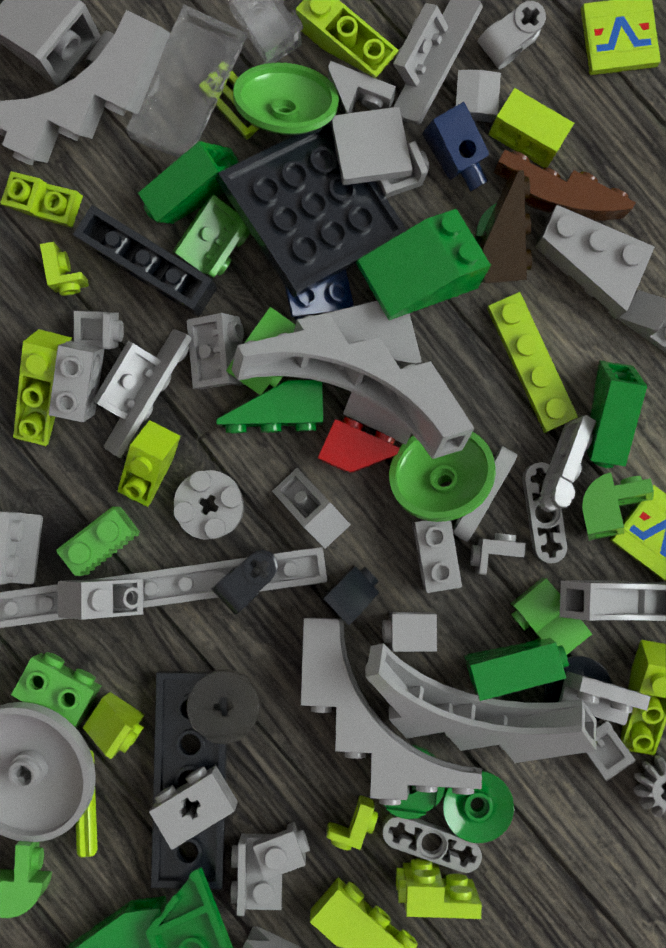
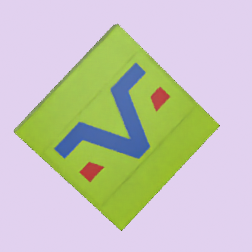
M608 0L584 3L582 5L581 15L590 75L658 67L661 60L652 0Z
M652 485L654 490L653 500L638 502L623 521L624 534L612 536L610 541L666 582V493Z

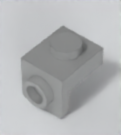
M415 141L408 143L413 169L412 175L377 181L380 190L386 198L423 185L429 171V162L425 152L419 151Z
M74 311V341L100 346L103 349L119 347V342L123 340L124 326L123 322L119 320V312Z
M495 533L494 540L478 538V545H472L470 565L476 566L475 573L486 575L489 554L524 557L526 543L516 542V535Z
M596 721V751L586 753L607 781L634 763L635 759L613 730L609 721L602 725L599 721Z
M295 822L287 824V830L253 842V849L265 880L306 865L305 852L310 851L309 843L304 830L297 831Z

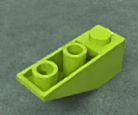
M303 0L296 8L297 28L324 51L375 79L399 51L340 0Z
M38 329L23 341L13 438L43 446L48 445L55 421V416L49 415L57 349L58 345L72 341V337Z
M641 640L632 665L628 689L651 697L647 711L633 707L632 713H629L627 723L622 726L621 741L631 752L655 756L666 725V644Z
M339 877L311 908L310 923L337 947L417 948L418 946L417 941L409 932L404 929L399 932L390 924L391 919L382 908L377 905L372 908L363 900L364 894L352 882L345 884Z

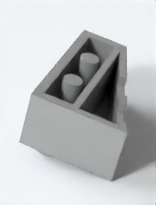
M556 205L548 216L535 246L539 252L565 275H570L577 281L591 298L595 297L609 310L608 313L615 319L628 311L655 248L650 244L559 205Z

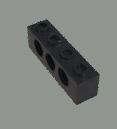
M91 205L73 233L83 246L197 317L201 315L217 290L211 278Z

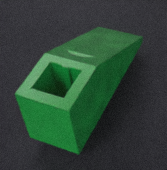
M317 380L285 381L218 418L217 425L220 428L226 427V433H247V427H261V432L276 433L282 432L281 426H295L296 432L316 431V425H324L323 383Z
M166 896L131 900L70 943L66 948H151L145 932L165 910L167 905Z

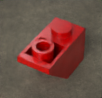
M344 417L342 422L334 420L318 460L350 474L396 456L400 448L393 445L395 442L394 438L378 431L372 436L361 431L364 425Z

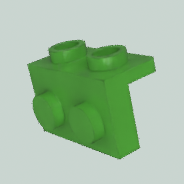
M210 195L172 253L206 276L214 278L216 275L220 276L224 273L231 262L229 255L235 246L239 247L245 242L250 231L236 211L215 195Z

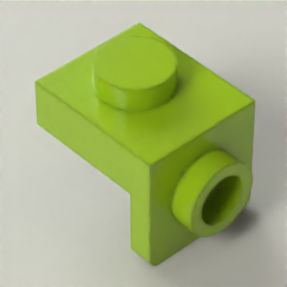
M360 795L349 828L329 822L326 838L330 839L331 843L340 849L351 850L353 847L361 850L366 832L373 833L378 818V812L374 811L373 799Z

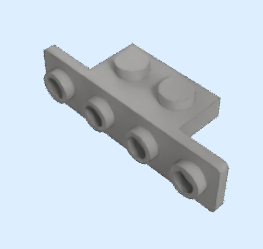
M450 0L443 15L437 5L425 3L393 63L405 82V86L394 107L400 108L403 121L417 125L422 123L483 8L480 0Z
M173 329L157 357L130 341L126 343L92 400L120 417L104 444L106 450L119 458L122 457L124 452L129 450L130 444L135 439V434L140 425L151 415L153 403L159 393L164 391L169 385L171 373L175 366L186 356L192 337Z

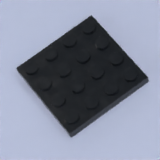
M330 122L313 132L295 135L218 172L216 181L293 298L356 264L359 258L407 231L375 181L350 185L342 184Z

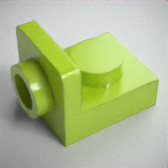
M55 242L40 244L47 285L55 293L59 292L60 295L64 296L74 295L81 292L80 288L89 286L88 279L82 272L66 275V273L71 272L70 261L66 251L62 252Z

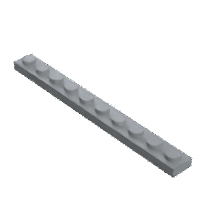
M323 547L274 553L278 561L277 573L260 591L328 582ZM248 557L97 579H143V608L217 598L218 596L211 588ZM256 559L253 560L256 563L253 571L257 575L260 572H264L266 575L269 574L266 571L269 563L265 559L262 562H258ZM58 584L0 592V628L69 619L58 617Z

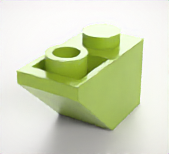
M149 420L130 444L117 492L148 507L173 461L181 436Z
M109 692L101 699L83 729L104 755L112 759L119 751L126 753L129 747L134 744L144 729L139 723L145 714Z

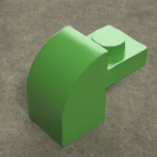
M610 472L600 476L591 483L585 492L582 504L589 541L624 534V524L619 506L653 500L654 490L651 478L642 480L641 476L628 477L620 481L621 485L614 486Z
M19 841L15 846L14 870L0 869V918H13L24 914L33 907L47 889L52 871H38L41 870L44 860V849L39 847V842Z

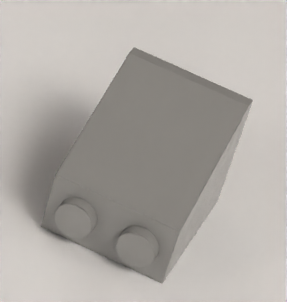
M4 0L0 4V43L57 88L65 82L101 37L86 5L80 0Z

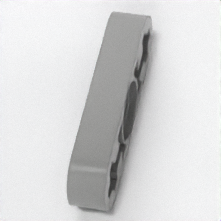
M501 446L494 456L496 476L492 490L478 508L457 519L453 527V534L466 542L471 538L517 458L516 453L504 446Z
M539 462L528 466L522 477L534 555L540 561L557 563L565 557L567 552L562 509H556L552 520L548 523L540 522L535 516V510L539 505V498L533 500L532 493L540 494L538 483L531 482V476L536 475V469H540L541 474H546L549 468V464ZM556 526L557 532H549L551 542L558 544V549L553 551L552 557H549L547 552H542L541 545L547 543L546 533L538 535L537 528L548 529Z
M389 814L383 821L382 832L384 840L394 849L463 873L476 870L481 863L482 853L478 843L465 841L450 829L419 818L404 819ZM399 822L403 823L404 830L411 834H415V827L419 828L415 836V845H411L412 839L409 835L400 834L398 838H394L392 830L389 829L390 826L397 827ZM429 833H435L442 839L440 847L435 851H427L421 845L423 837ZM448 839L452 840V848L464 851L465 847L469 846L473 857H466L464 862L460 861L458 853L448 850Z

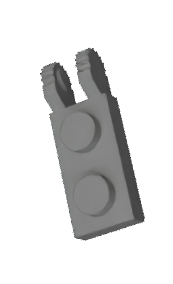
M587 415L564 425L543 481L544 484L540 492L541 497H539L538 501L541 509L547 511V513L556 511L558 508H567L572 503L571 499L575 496L576 492L572 483L581 473L582 465L580 463L584 452L592 443L593 434L591 433L596 420Z

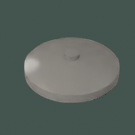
M13 702L0 705V835L17 841L42 842L51 840L72 828L85 813L92 800L96 774L90 749L80 732L66 718L47 707L27 702Z

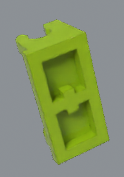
M514 88L498 113L488 135L511 149L524 154L538 165L548 168L573 127L574 122Z

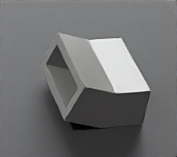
M458 70L456 106L465 102L474 121L492 123L498 115L501 73L485 70Z

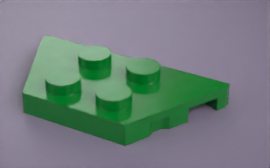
M202 867L190 874L186 883L165 906V910L145 932L151 948H233Z

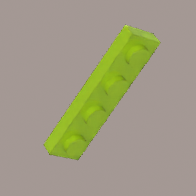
M518 292L487 307L488 313L543 432L545 433L578 418L521 293Z

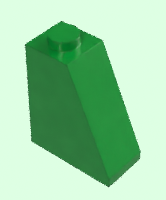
M198 141L138 192L144 202L145 212L157 223L174 224L203 206L210 195L218 197L223 194L224 191L216 181L217 174L239 163V160L231 148Z
M599 360L590 418L596 420L591 433L593 434L592 443L586 451L590 461H593L594 464L600 467L613 468L614 465L626 467L647 389L646 383L632 365Z
M551 638L464 655L473 690L480 701L566 679L564 668L569 667L563 645L557 646V643Z

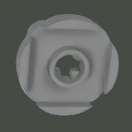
M214 470L197 471L179 485L174 497L173 511L180 526L191 536L204 540L216 539L232 532L238 526L244 513V501L237 483L228 475ZM210 495L216 497L214 503L219 506L216 512L209 511L206 515L202 512L203 506L200 504L202 498L208 499Z

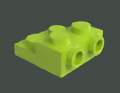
M423 858L412 859L411 863H403V868L396 867L398 903H404L406 917L481 919L482 904L472 879H468L463 874H448L446 878H442L438 864H433L431 861Z

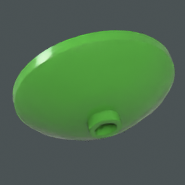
M268 63L255 66L241 74L233 88V101L238 112L254 126L275 134L300 135L313 132L329 123L336 115L339 96L333 83L321 73L298 64Z
M474 432L470 435L463 450L434 459L430 457L423 445L413 435L408 439L406 445H401L398 454L392 459L389 470L391 490L400 506L417 518L435 522L458 519L478 508L490 494L496 476V466L492 451L487 443ZM451 482L449 486L441 487L442 483Z

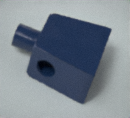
M462 102L433 119L422 135L447 177L452 180L461 174L471 192L488 182L479 163L489 156V152L465 102Z

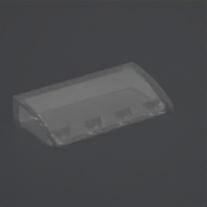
M183 5L169 35L138 114L133 113L126 128L130 139L179 158L200 141L248 37L247 33Z

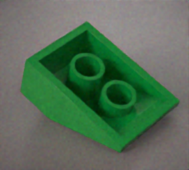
M457 209L423 220L359 258L356 262L388 320L478 289L491 266Z

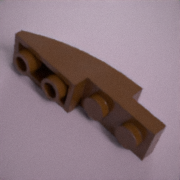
M504 150L493 172L508 180L512 170H524V177H529L530 197L525 199V204L551 214L556 205H559L591 220L606 221L624 218L636 204V202L629 199L627 193L618 188L609 189L598 183L597 178L590 173L573 170L568 179L564 181L553 169L546 167L541 169L530 163L527 156L517 151L509 152Z

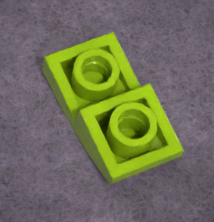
M11 171L0 204L42 220L73 228L83 195L75 190L47 184L40 178Z

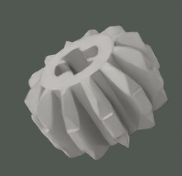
M655 755L653 766L647 761H642V766L646 770L644 774L634 773L635 779L640 784L633 787L634 793L641 797L639 800L640 805L644 809L651 808L652 814L660 818L664 812L666 813V790H663L661 787L666 782V761L660 755Z

